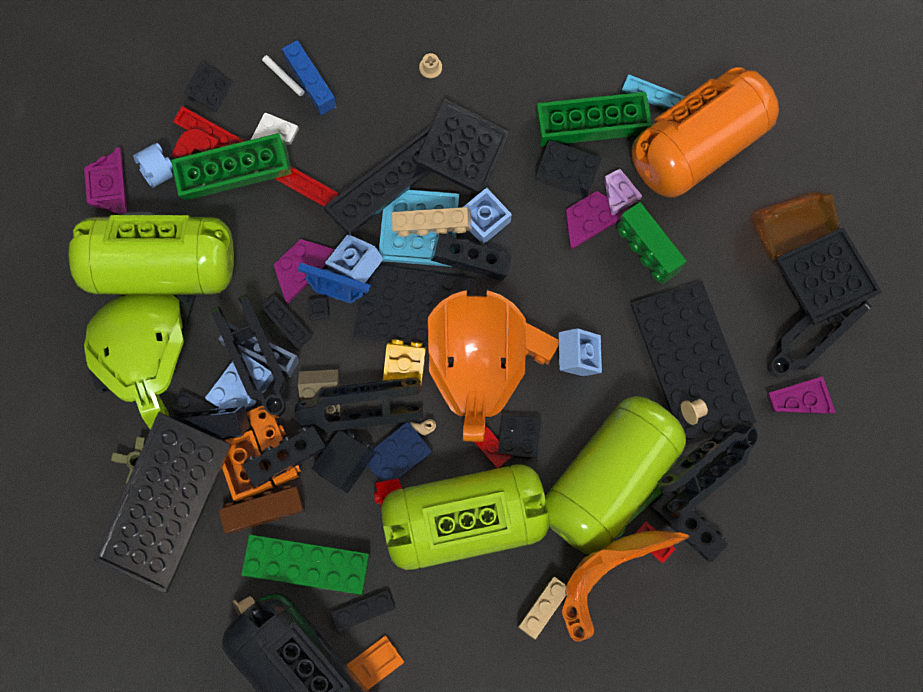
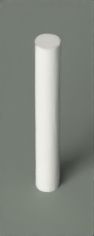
M266 55L262 59L299 96L304 94L305 91L269 56Z

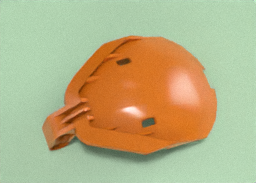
M467 290L454 293L442 300L428 317L429 372L449 408L455 414L465 416L463 441L483 442L486 417L494 416L503 409L525 374L526 319L511 301L500 294L487 290V296H467ZM448 357H454L453 367H448ZM501 358H506V368L501 367Z
M643 531L618 539L602 550L585 557L577 565L565 590L567 597L562 613L570 637L574 641H582L593 636L594 626L588 610L587 595L609 570L628 560L675 545L688 539L690 536L672 531ZM573 607L576 608L577 615L573 613ZM580 626H581V627L583 628V630H584V634H583V635L580 633V630H579V629H580Z

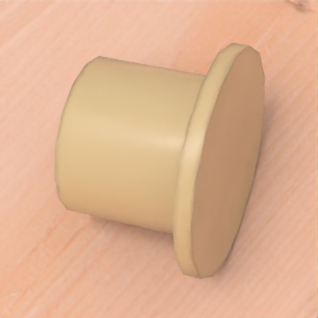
M429 53L420 62L419 70L424 77L435 78L441 74L442 64L435 54Z
M701 399L693 402L685 400L681 404L682 414L691 425L696 424L698 418L708 413L707 406Z
M251 596L238 603L236 600L233 601L238 615L255 603Z

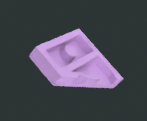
M621 169L605 176L604 183L612 215L641 199L642 195Z

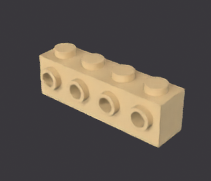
M468 207L392 212V231L399 237H408L410 234L425 236L428 233L435 232L436 234H447L450 231L465 233L466 230H472L471 211Z

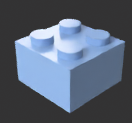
M488 188L484 189L464 206L468 207L471 211L472 230L469 231L481 244H485L511 222L512 214Z
M346 235L325 264L335 274L346 275L351 279L365 283L382 262L383 258L375 246L351 235Z
M578 328L559 332L560 370L580 376L602 373L601 335Z

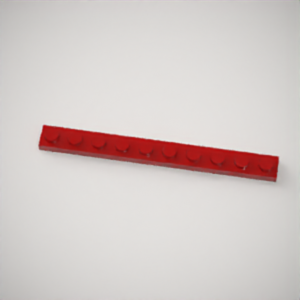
M183 106L173 120L176 125L187 131L198 129L219 139L220 143L217 148L244 142L241 138ZM291 167L293 174L274 178L323 207L339 195L338 192Z

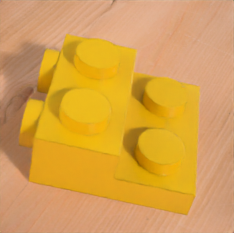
M392 339V343L388 342L383 381L414 377L420 379L422 385L426 347L422 346L423 343L411 342V345L403 344V340Z

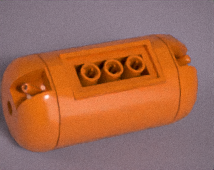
M734 67L718 78L708 80L655 119V123L634 140L631 155L638 175L652 191L663 197L676 198L681 196L773 128L779 114L778 99L773 88L758 72L749 71L741 67Z

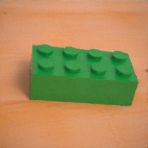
M641 202L621 215L617 225L619 235L622 238H626L630 249L640 256L641 263L650 269L655 281H659L663 285L680 273L687 262Z

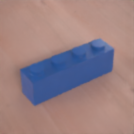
M298 40L282 48L285 61L319 114L323 115L335 108V97Z

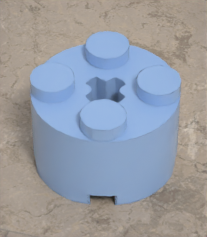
M158 143L152 144L133 155L135 163H140V172L148 184L152 185V188L172 178L174 175L172 163L168 157H163V150Z

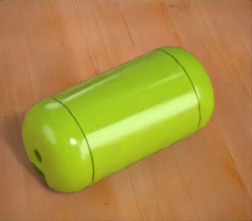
M110 215V217H90L82 220L75 226L73 230L74 238L69 243L68 256L71 275L78 287L91 294L212 295L226 289L233 275L234 247L231 231L223 221L213 217H189V215Z
M633 396L621 401L545 495L544 512H548L549 527L572 547L585 554L600 551L613 543L656 488L660 478L670 470L682 454L686 444V434L680 422L668 410L648 398Z
M512 465L510 467H502L390 492L384 498L381 505V517L387 548L392 562L404 570H415L539 542L549 529L548 512H544L546 500L538 474L529 466Z

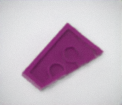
M823 376L767 393L773 412L836 413Z

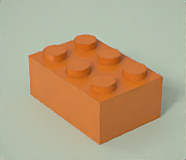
M252 430L245 432L241 437L224 440L232 444L222 469L235 502L238 503L245 498L254 497L274 489L271 480L253 490L242 471V465H244L246 459L262 455L258 440ZM265 462L260 463V469L268 470Z

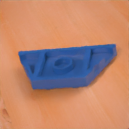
M300 263L298 267L300 273L306 274L305 280L316 293L350 304L355 302L356 299L361 298L363 293L367 294L371 287L369 284L351 279L346 275L335 274L328 269L322 270Z

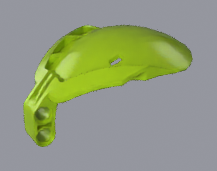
M172 294L120 295L99 309L87 325L84 342L87 366L118 398L126 402L136 401L141 417L151 430L158 412L169 416L158 394L163 393L169 387L184 343L181 330L179 299ZM156 333L162 334L163 341L157 340Z

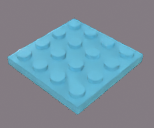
M408 190L384 208L379 253L383 258L382 261L448 266L431 261L435 240L439 234L435 232L428 233L425 236L410 234L408 237H399L392 231V212L458 208L459 194ZM454 231L447 232V234H450L453 236V238H456V233H454ZM451 247V248H450V251H451L453 254H454V252H455V248H452V247Z

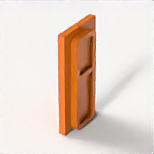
M385 635L348 663L347 666L369 690L402 665L404 660Z

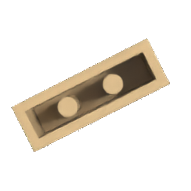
M552 577L518 628L532 639H536L565 598L566 585L557 578Z

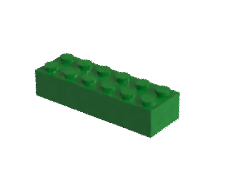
M646 92L537 103L536 107L540 146H547L549 140L560 144L639 136L652 125Z
M280 133L171 160L178 196L185 201L293 174L285 138Z
M249 535L241 575L364 595L370 555Z

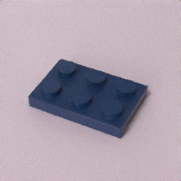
M407 422L371 450L374 457L368 466L380 482L400 479L433 452L411 424Z

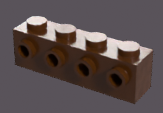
M293 485L282 487L280 492L268 491L263 493L260 498L248 497L243 499V503L235 505V502L223 505V509H219L224 533L229 535L305 512L299 489L293 487Z

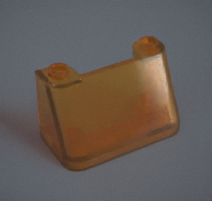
M812 192L751 213L752 221L767 256L773 261H776L777 257L786 254L787 251L799 248L840 229L835 202L831 193Z

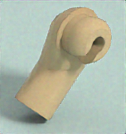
M428 419L421 424L410 422L415 431L422 435H427L436 428V423L432 419Z

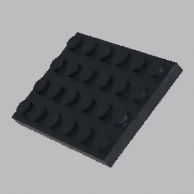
M379 265L365 282L371 285L369 292L367 294L363 293L359 300L353 336L354 338L391 343L392 339L403 340V344L411 345V342L423 343L422 346L429 348L428 317L433 309L442 300L454 293L467 290V296H475L478 279Z

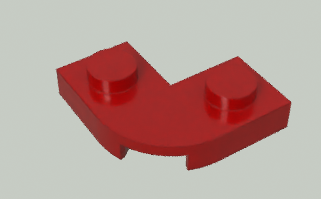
M191 129L180 136L171 156L177 159L193 155L196 150L205 152L217 149L220 140L204 131Z

